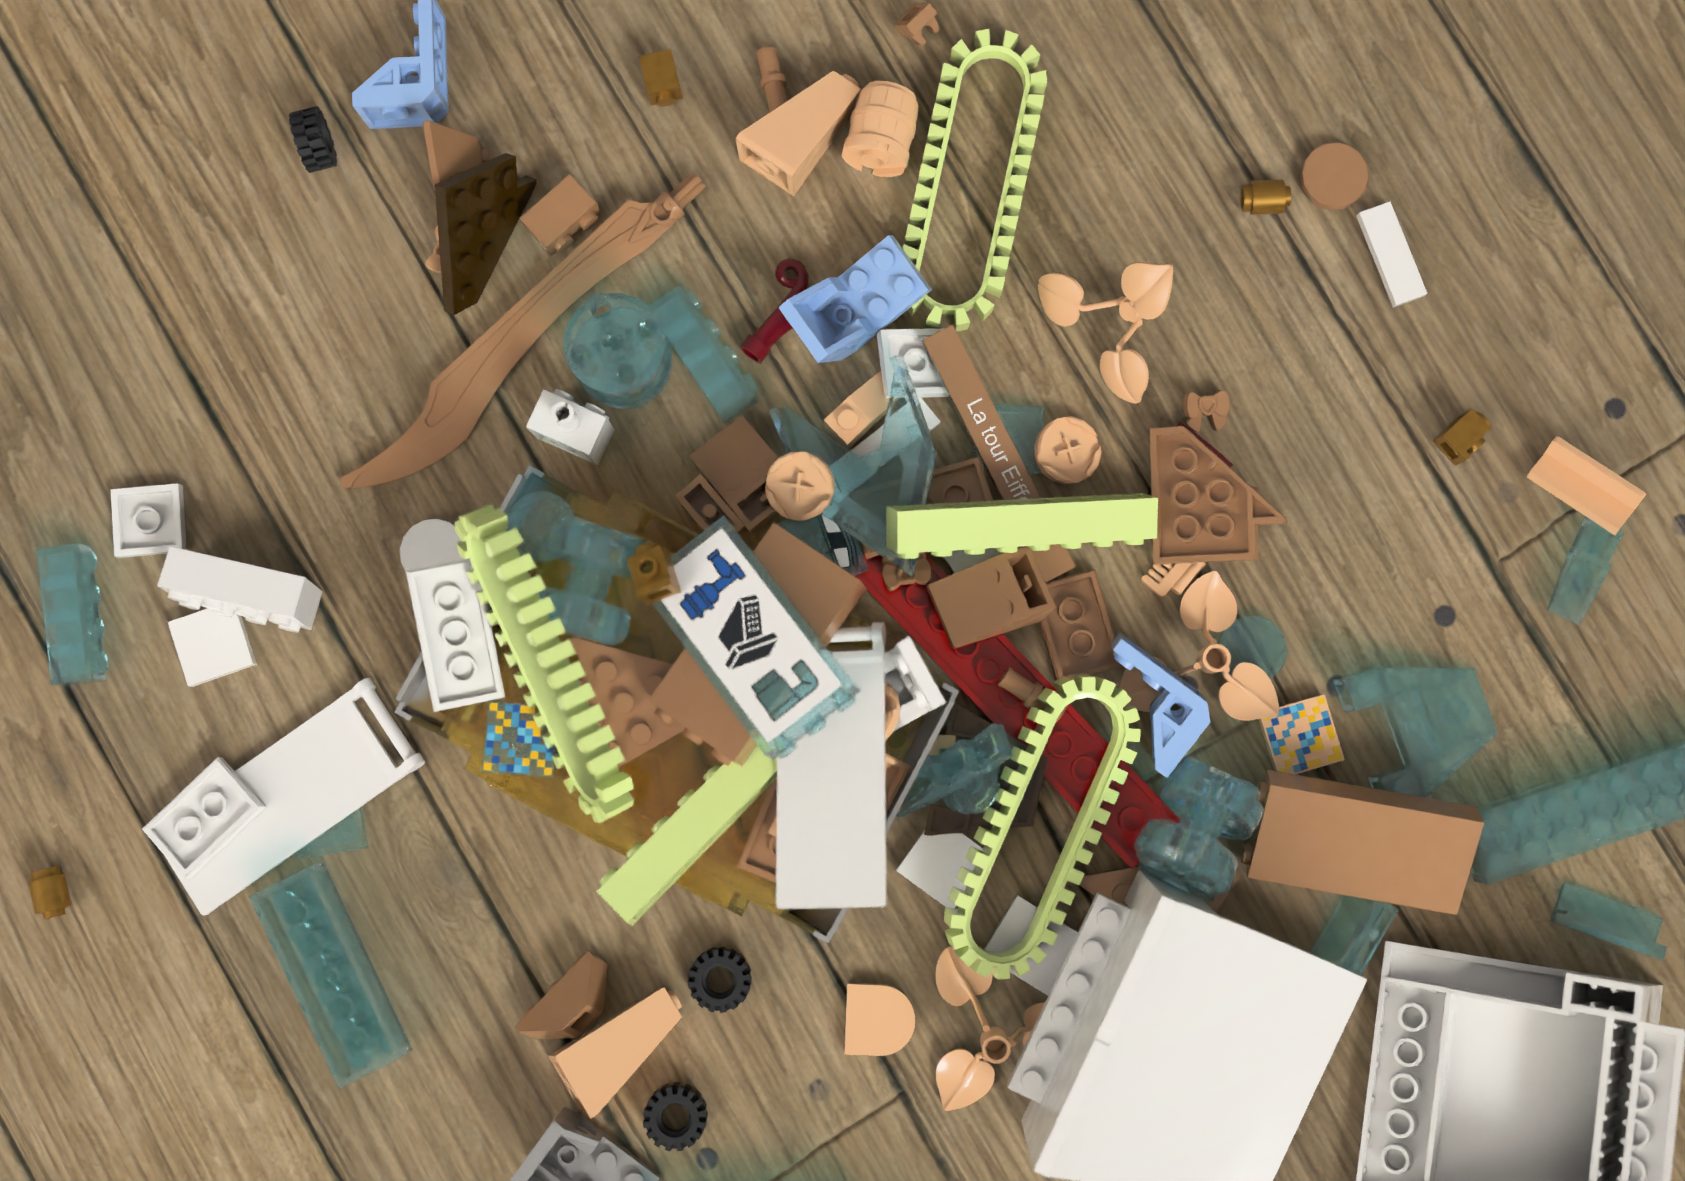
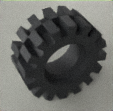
M314 106L291 112L289 114L291 133L294 135V144L297 145L298 155L301 156V162L303 166L305 165L307 172L312 173L337 166L335 145L331 139V132L327 127V121L320 108Z
M713 947L698 956L693 963L688 975V988L691 989L693 1000L696 999L701 1008L706 1007L709 1009V1012L713 1013L715 1011L725 1013L729 1009L737 1008L745 1000L752 983L751 969L747 965L744 956H740L736 950L726 949V947L714 949ZM716 966L728 968L734 978L733 986L724 993L714 992L707 984V974Z
M674 1082L673 1085H663L661 1089H657L647 1102L643 1113V1127L648 1131L646 1135L649 1140L653 1138L655 1141L654 1145L658 1148L662 1145L666 1151H671V1149L682 1151L684 1147L688 1146L689 1148L694 1145L695 1141L701 1137L706 1126L708 1111H706L705 1099L702 1100L700 1097L701 1093L698 1090H692L691 1085L686 1084L682 1086L680 1082ZM670 1104H681L688 1111L689 1121L682 1129H670L663 1122L662 1112Z

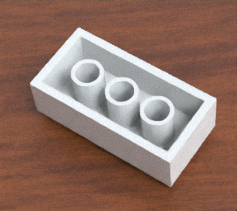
M171 546L169 547L157 585L168 592L167 598L178 601L181 606L199 610L200 606L212 609V612L231 618L235 612V614L244 616L246 621L260 625H266L267 620L272 623L278 624V628L299 633L300 628L312 629L323 592L306 577Z

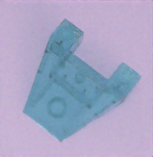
M1370 668L1333 680L1344 712H1356L1379 703L1382 704L1404 765L1368 777L1371 787L1374 789L1427 798L1498 733L1474 668Z

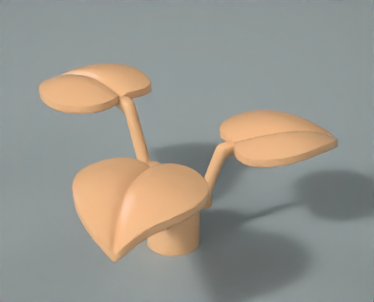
M1149 262L1132 263L1125 268L1121 278V288L1126 297L1121 296L1118 299L1087 305L1081 303L1084 291L1074 278L1063 273H1048L1038 280V292L1042 307L1048 318L1060 326L1066 327L1076 323L1079 319V310L1085 312L1116 305L1120 306L1119 313L1121 317L1126 321L1132 322V325L1117 343L1116 351L1107 350L1103 352L1100 359V371L1105 384L1115 395L1131 403L1141 402L1142 395L1148 385V367L1144 358L1138 352L1132 349L1124 350V345L1135 330L1143 324V318L1154 319L1164 312L1172 289L1173 265Z
M1211 571L1195 580L1186 590L1180 602L1179 612L1181 620L1187 628L1192 630L1202 629V634L1208 642V646L1199 651L1197 663L1176 670L1174 673L1181 676L1198 669L1209 674L1222 672L1223 678L1227 682L1220 687L1218 698L1221 708L1228 716L1242 721L1276 717L1279 715V702L1275 688L1268 675L1257 665L1246 662L1236 665L1230 675V668L1228 667L1231 661L1230 652L1225 646L1217 644V640L1213 639L1209 633V630L1212 632L1225 631L1234 623L1237 617V604L1232 592L1222 581L1218 572ZM1154 657L1166 666V664L1161 659ZM1134 666L1131 671L1126 668L1119 688L1123 689L1132 699L1127 704L1136 707L1137 711L1150 712V704L1160 691L1155 690L1142 679V671Z
M952 946L944 948L937 961L935 975L938 991L942 998L953 1006H961L971 999L984 1032L980 1037L982 1052H977L973 1056L967 1049H954L944 1054L937 1064L936 1081L942 1107L945 1111L966 1107L987 1094L995 1079L994 1068L989 1062L998 1064L1007 1060L1011 1047L1016 1045V1040L1022 1034H1024L1023 1045L1025 1047L1045 1002H1040L1028 1007L1023 1014L1025 1027L1018 1028L1011 1037H1008L1006 1032L999 1027H990L976 995H981L990 988L993 975L990 972L987 978L976 973L953 951L954 948Z

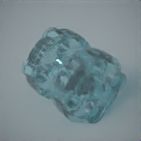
M597 293L589 297L571 316L565 329L563 341L565 360L583 388L593 399L603 405L616 409L642 408L662 392L671 376L673 354L660 319L650 306L628 294ZM601 306H609L612 309L594 317L595 311ZM644 388L643 393L639 397L633 398L628 396Z
M566 516V518L551 524L545 540L547 543L544 552L569 562L571 565L563 590L545 586V590L538 592L541 600L550 596L556 611L548 614L550 620L553 621L560 618L566 631L564 634L604 646H617V644L627 639L632 613L605 603L613 575L633 579L626 558L634 556V549L646 544L647 540L570 516Z
M1188 757L1184 758L1182 764L1176 766L1171 774L1165 778L1162 785L1163 789L1160 793L1163 803L1180 817L1179 822L1176 823L1163 819L1147 821L1135 841L1134 849L1140 861L1139 868L1148 875L1161 879L1200 899L1213 901L1216 895L1229 891L1238 867L1236 857L1226 847L1217 842L1219 836L1236 840L1250 838L1262 819L1264 809L1258 798L1260 790L1256 786L1220 769L1208 766L1200 760Z

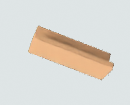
M1558 436L1553 439L1546 452L1527 475L1528 479L1613 535H1616L1646 496L1644 491Z

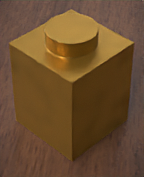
M671 49L638 56L651 106H670L676 103L678 99L683 98Z

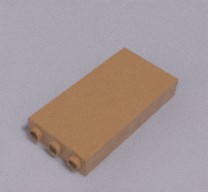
M775 523L772 524L747 560L819 655H821L867 589L859 579ZM690 640L648 701L658 707L654 714L670 725L676 720L686 727L682 734L699 746L703 741L711 745L714 749L710 754L727 766L732 761L743 766L763 736ZM802 661L793 667L801 680L809 672ZM772 671L753 688L759 693L777 679L778 676ZM779 678L759 694L758 698L767 710L772 713L786 702L793 693L783 679ZM785 705L771 715L774 720Z
M1267 770L1264 782H1258L1256 789V802H1259L1257 813L1251 812L1248 833H1251L1249 843H1244L1241 850V863L1246 866L1248 878L1447 914H1458L1484 826L1483 818L1476 806Z

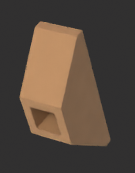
M590 951L576 959L572 968L559 981H556L549 987L547 994L535 1006L530 1007L523 1014L522 1019L514 1026L515 1029L534 1039L579 1038L603 1013L608 963L605 959Z

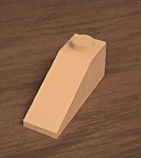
M880 371L847 397L824 419V428L848 451L903 398H885Z

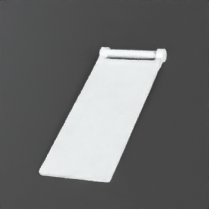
M873 622L872 626L846 627L837 630L829 643L872 640L873 650L822 652L821 658L842 685L777 736L776 907L779 909L886 906V628L884 622ZM810 671L802 681L811 682V684H801L795 690V693L800 698L813 690L817 684ZM797 696L786 703L778 716L799 701Z
M370 677L358 682L339 699L235 771L266 808L191 879H184L168 860L201 915L211 913L391 785L425 764L421 754L415 753L375 692L376 685ZM360 697H363L403 758L404 762L399 767L395 765L356 705L355 701Z

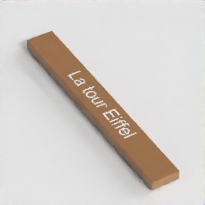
M953 324L923 339L922 343L1002 500L1041 498ZM1061 544L1050 545V549L1045 551L1031 550L1045 583L1076 567L1068 550L1061 548Z

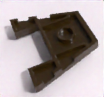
M954 703L946 733L981 741L967 810L962 811L930 804L924 835L927 836L977 831L979 826L991 830L993 824L983 819L987 806L996 810H1000L1002 806L1001 803L991 798L996 786L1007 791L1010 788L1011 784L1000 778L1004 767L1007 766L1017 771L1020 763L1009 758L1014 746L1026 751L1028 746L960 704ZM1041 754L1010 828L1028 827L1034 824L1048 759L1043 754Z

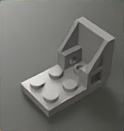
M564 1107L510 1181H658L660 1174L579 1113Z

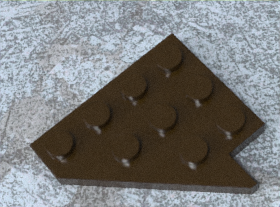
M504 153L435 184L445 312L455 315L478 303L537 184L536 179L528 176L517 180L516 156Z

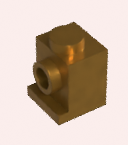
M1470 409L1455 419L1432 442L1456 466L1471 457L1470 454L1485 443L1486 440L1482 436L1491 429V424L1482 413Z
M654 543L640 545L634 549V556L626 558L636 587V596L647 605L682 592L670 554L661 545L657 547ZM654 566L651 573L645 574L644 569Z

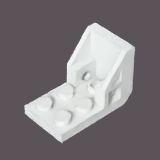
M910 637L897 643L894 649L885 653V682L891 684L897 692L901 706L899 721L894 731L946 703Z

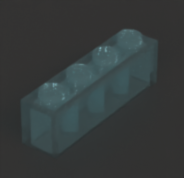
M680 284L647 306L651 317L724 424L757 402L754 393L759 390L748 373L744 375L740 373L736 367V364L740 362L729 345L725 348L717 339L721 335L719 329L711 318L705 320L698 310L702 308V305L692 290L686 293Z
M79 543L36 549L51 685L71 686L106 681L105 672L108 670V659L102 649L101 638L104 637L105 629L98 613L101 593L99 587L95 584L94 571L97 569L95 553L91 547Z

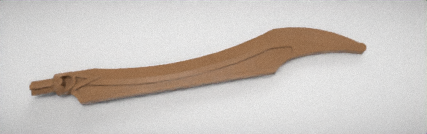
M692 172L671 193L668 194L663 191L654 202L639 203L630 199L626 201L430 383L429 396L425 408L411 427L381 454L363 466L340 478V485L343 488L350 489L392 482L413 475L435 464L463 444L469 438L480 416L500 385L534 342L581 296L623 264L646 251L685 215L683 208L706 188L702 180Z

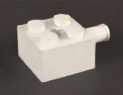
M543 389L526 425L527 429L537 439L598 466L615 430L609 422V417L605 415V411L590 403H586L585 407H582L573 401V396L559 389H555L554 393Z

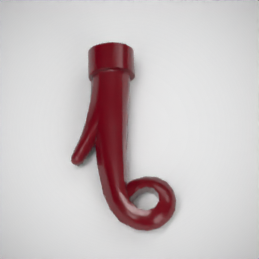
M788 258L782 260L777 265L775 270L777 281L781 285L792 289L779 304L781 306L786 300L808 288L809 274L805 266L796 259ZM793 270L797 274V279L787 278L785 271ZM777 307L752 335L749 334L740 349L753 361L762 363L776 341L793 327Z

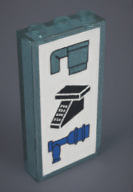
M722 516L671 557L682 592L652 604L766 756L773 760L777 757L782 759L788 756L797 748L796 742L807 733L809 736L817 733L826 725L827 721L825 719L836 710L838 712L846 710L856 701L855 695L861 690L725 516Z

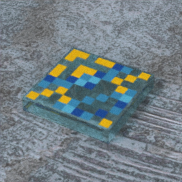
M488 702L481 767L482 773L554 778L555 763L551 756L556 754L557 748L556 746L547 748L542 735L549 731L546 725L539 729L532 715L540 712L537 705L529 708L524 703Z

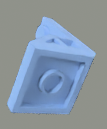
M418 0V3L413 4L415 24H419V36H414L416 57L391 58L352 92V106L369 129L423 127L422 122L432 121L438 124L449 113L446 16L437 0ZM411 73H416V74H418L419 76H409V75H410Z
M888 235L839 277L826 278L789 298L778 308L818 363L843 360L856 352L875 337L880 330L886 328L932 289L895 237Z
M1119 632L1111 642L1113 651H1115L1113 653L1114 659L1130 671L1134 666L1142 671V679L1152 688L1160 691L1150 704L1152 759L1155 769L1167 778L1209 725L1208 702L1203 693ZM1175 703L1180 706L1177 710L1170 709Z

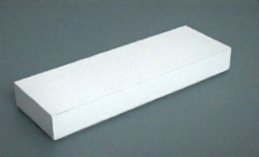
M1391 202L1358 213L1356 217L1392 307L1394 308L1428 294Z

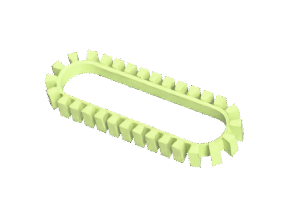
M989 29L976 31L974 38L975 51L970 52L962 39L951 49L950 60L959 65L960 68L947 63L943 64L914 202L906 231L905 243L903 245V250L919 272L961 81L965 72L971 65L983 59L995 58L1006 61L1021 76L1023 96L981 288L971 300L963 304L944 305L934 301L926 294L908 309L912 316L923 304L932 310L925 325L932 329L939 328L941 315L954 316L956 332L967 330L970 320L966 312L972 308L983 322L992 313L994 304L983 297L984 293L987 292L1000 298L1003 291L1009 255L1012 249L1018 214L1023 198L1022 195L1025 189L1045 96L1029 93L1044 94L1047 85L1046 70L1032 74L1029 73L1030 69L1038 65L1040 58L1038 51L1031 44L1020 57L1013 51L1019 34L1005 30L1002 46L990 45ZM1003 212H1004V213H1007V214L1012 215V216H1005V215H1002V214H1003ZM915 226H924V229L922 230ZM1000 232L1007 236H998V233ZM910 246H920V247H919V250H917V249L912 248V247H910ZM994 252L1003 256H994ZM991 272L1001 277H989V274Z
M493 504L485 505L459 516V521L455 522L454 529L462 540L456 543L458 552L461 557L465 559L470 558L473 569L466 571L471 585L479 582L481 584L482 590L475 592L481 606L489 603L492 610L485 613L490 626L499 623L501 631L494 634L500 647L508 644L511 651L504 654L509 666L512 667L518 664L520 671L513 675L519 688L527 685L530 692L523 694L528 707L531 708L537 705L540 711L532 716L538 729L546 725L549 731L542 735L547 748L556 746L558 753L551 757L557 769L563 766L566 767L570 776L563 781L570 794L577 790L580 792L581 795L578 797L579 808L586 815L591 813L594 822L601 823L633 806L634 803L633 797L628 792L634 789L631 776L624 771L619 772L617 764L625 761L619 746L612 750L609 748L608 742L614 740L615 737L609 725L600 728L598 721L606 717L600 704L591 707L588 702L589 699L595 697L590 683L588 682L581 686L578 678L586 674L580 661L571 664L568 659L569 656L576 654L570 639L562 643L560 642L558 635L566 631L560 618L551 621L548 616L549 613L556 611L550 596L541 600L538 592L546 589L540 575L533 578L529 575L528 571L536 568L530 553L521 556L517 549V546L524 541L517 528L510 531L505 530L508 528L507 514L500 508L494 510Z

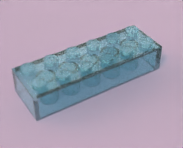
M324 862L311 865L249 896L339 1089L405 1056L413 1050Z

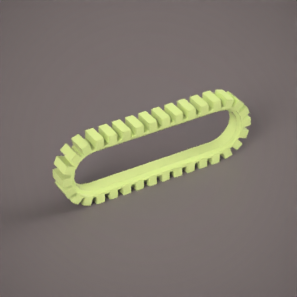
M1074 674V679L1063 677L1053 682L1058 694L1054 690L1045 688L1037 697L1046 705L1045 709L1042 711L1031 706L1026 718L1038 724L1034 731L1022 726L1018 735L1019 739L1029 743L1027 749L1024 751L1014 746L1009 756L1010 759L1020 763L1017 771L1005 766L1000 777L1011 784L1010 788L1007 791L996 786L991 797L998 803H1001L1002 806L1000 810L987 806L983 819L993 824L990 831L979 826L974 836L977 841L984 844V847L981 851L970 846L965 858L974 864L975 868L972 871L961 866L956 877L962 884L966 885L965 891L952 886L948 899L954 905H957L958 909L945 908L944 922L950 927V929L945 930L948 943L968 967H971L976 973L987 978L991 972L996 979H1010V967L1018 976H1021L1031 971L1026 961L1028 957L1039 965L1047 956L1038 945L1042 941L1053 946L1058 936V933L1048 926L1049 922L1052 921L1062 926L1067 915L1066 912L1057 907V904L1061 901L1071 906L1076 894L1066 887V883L1070 881L1080 885L1085 874L1074 867L1076 860L1089 865L1093 855L1091 851L1083 847V844L1086 840L1097 845L1102 835L1100 831L1091 827L1093 821L1095 820L1106 825L1111 814L1101 808L1100 805L1103 800L1115 805L1119 796V792L1109 788L1110 782L1114 780L1124 784L1128 772L1117 768L1120 760L1132 764L1137 752L1126 748L1127 741L1140 742L1141 729L1128 725L1140 720L1137 708L1127 704L1132 699L1123 689L1115 687V683L1087 674ZM1086 697L1097 699L1105 705L1111 715L1113 725L1111 739L1031 924L1020 943L1011 949L1001 952L983 950L972 938L970 928L972 913L1055 722L1064 707L1074 700Z

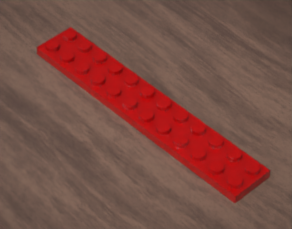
M894 552L899 566L903 563L911 564V559L899 558L898 554ZM864 553L858 558L859 566H857L856 560L854 562L855 567L852 564L847 569L849 573L865 585L867 592L996 727L1028 745L1029 743L1019 739L1018 735L1022 726L1034 731L1038 724L1026 718L1031 706L1029 708L1023 706L1021 699L1004 688L999 687L997 684L1007 668L1011 667L1012 670L1032 683L1039 682L1042 684L1043 690L1048 688L1058 694L1057 690L1004 634L952 649L926 588L927 585L913 583L901 585L894 591H889L884 585L882 575L884 567L882 559L888 553L866 559ZM926 554V560L931 567L930 584L947 577L946 573ZM1068 704L1061 718L1055 723L1042 752L1043 755L1048 757L1044 778L1079 813L1106 752L1108 743ZM1120 760L1117 768L1128 772L1124 784L1111 780L1109 788L1119 792V796L1115 805L1105 800L1100 805L1101 808L1111 813L1106 825L1094 820L1091 827L1102 833L1101 838L1129 868L1133 869L1182 821L1125 761Z

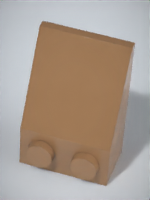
M432 121L422 122L434 190L435 184L491 160L489 149L483 148L477 137Z

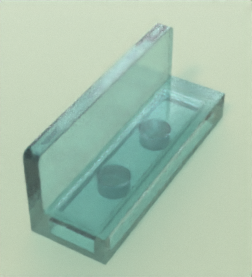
M1568 883L1562 884L1552 913L1551 922L1648 957L1664 959L1667 947L1656 943L1663 921L1662 917Z
M1343 895L1310 953L1362 975L1399 910L1390 903Z

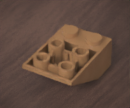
M743 415L689 455L690 459L715 491L745 525L746 530L751 536L779 515L771 507L765 494L768 470L779 457Z
M1029 546L1020 548L1017 552L999 554L926 586L952 649L1039 623L1056 608Z

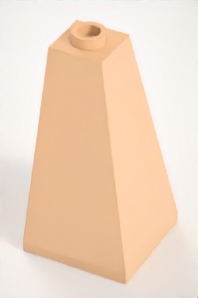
M833 70L741 131L736 137L739 160L792 196H795L855 109L861 91L858 82L847 74L841 76Z
M665 987L654 990L582 1034L579 1038L574 1039L548 1055L584 1117L592 1119L604 1108L682 1018L678 1011L682 1008V1005L673 990L667 992Z

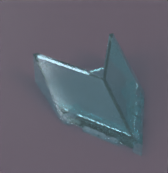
M895 355L889 358L894 374L880 448L860 457L787 407L774 408L769 410L787 454L790 452L807 451L819 456L829 465L834 477L835 492L830 505L821 514L913 577L917 558H899L897 553L886 548V506L927 504L937 452L904 356Z

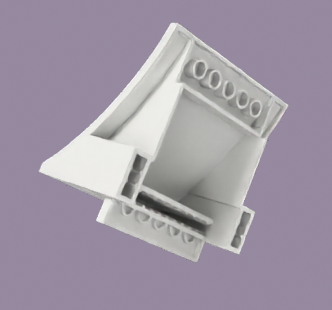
M1138 870L1124 900L1128 907L1104 895L1096 894L1007 1083L1008 1089L1031 1099L1021 1122L1033 1171L1046 1177L1074 1181H1273L1367 979L1284 941L1222 917L1202 899Z
M1385 941L1356 1181H1671L1685 1052V1029L1659 1024L1663 985Z

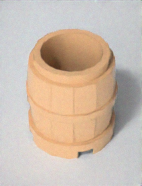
M889 81L870 82L860 91L855 109L851 114L849 136L845 139L842 151V158L847 164L859 171H862L863 166L873 168L872 175L881 177H894L904 173V169L907 168L910 153L908 151L916 132L919 106L914 93L907 87Z

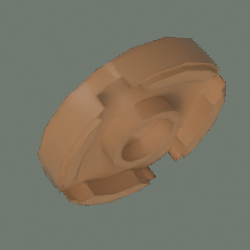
M1338 142L1323 144L1314 149L1302 164L1300 172L1301 189L1304 194L1308 195L1313 200L1312 203L1317 207L1331 211L1345 209L1356 202L1366 190L1369 179L1368 167L1362 155L1351 146Z

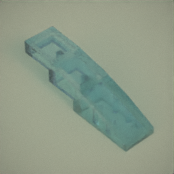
M1585 516L1562 567L1547 611L1580 626L1612 566L1608 562L1624 534L1621 532L1622 527L1616 535H1613Z
M991 724L971 740L960 739L942 754L928 755L896 816H906L962 789L1011 758L1013 754L1003 724Z

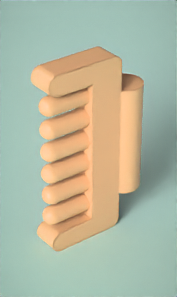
M1206 563L1164 565L1170 570L1169 572L1161 565L1153 564V568L1164 578L1153 569H1149L1147 571L1148 575H1144L1141 578V582L1159 597H1164L1170 589L1180 596L1206 566Z

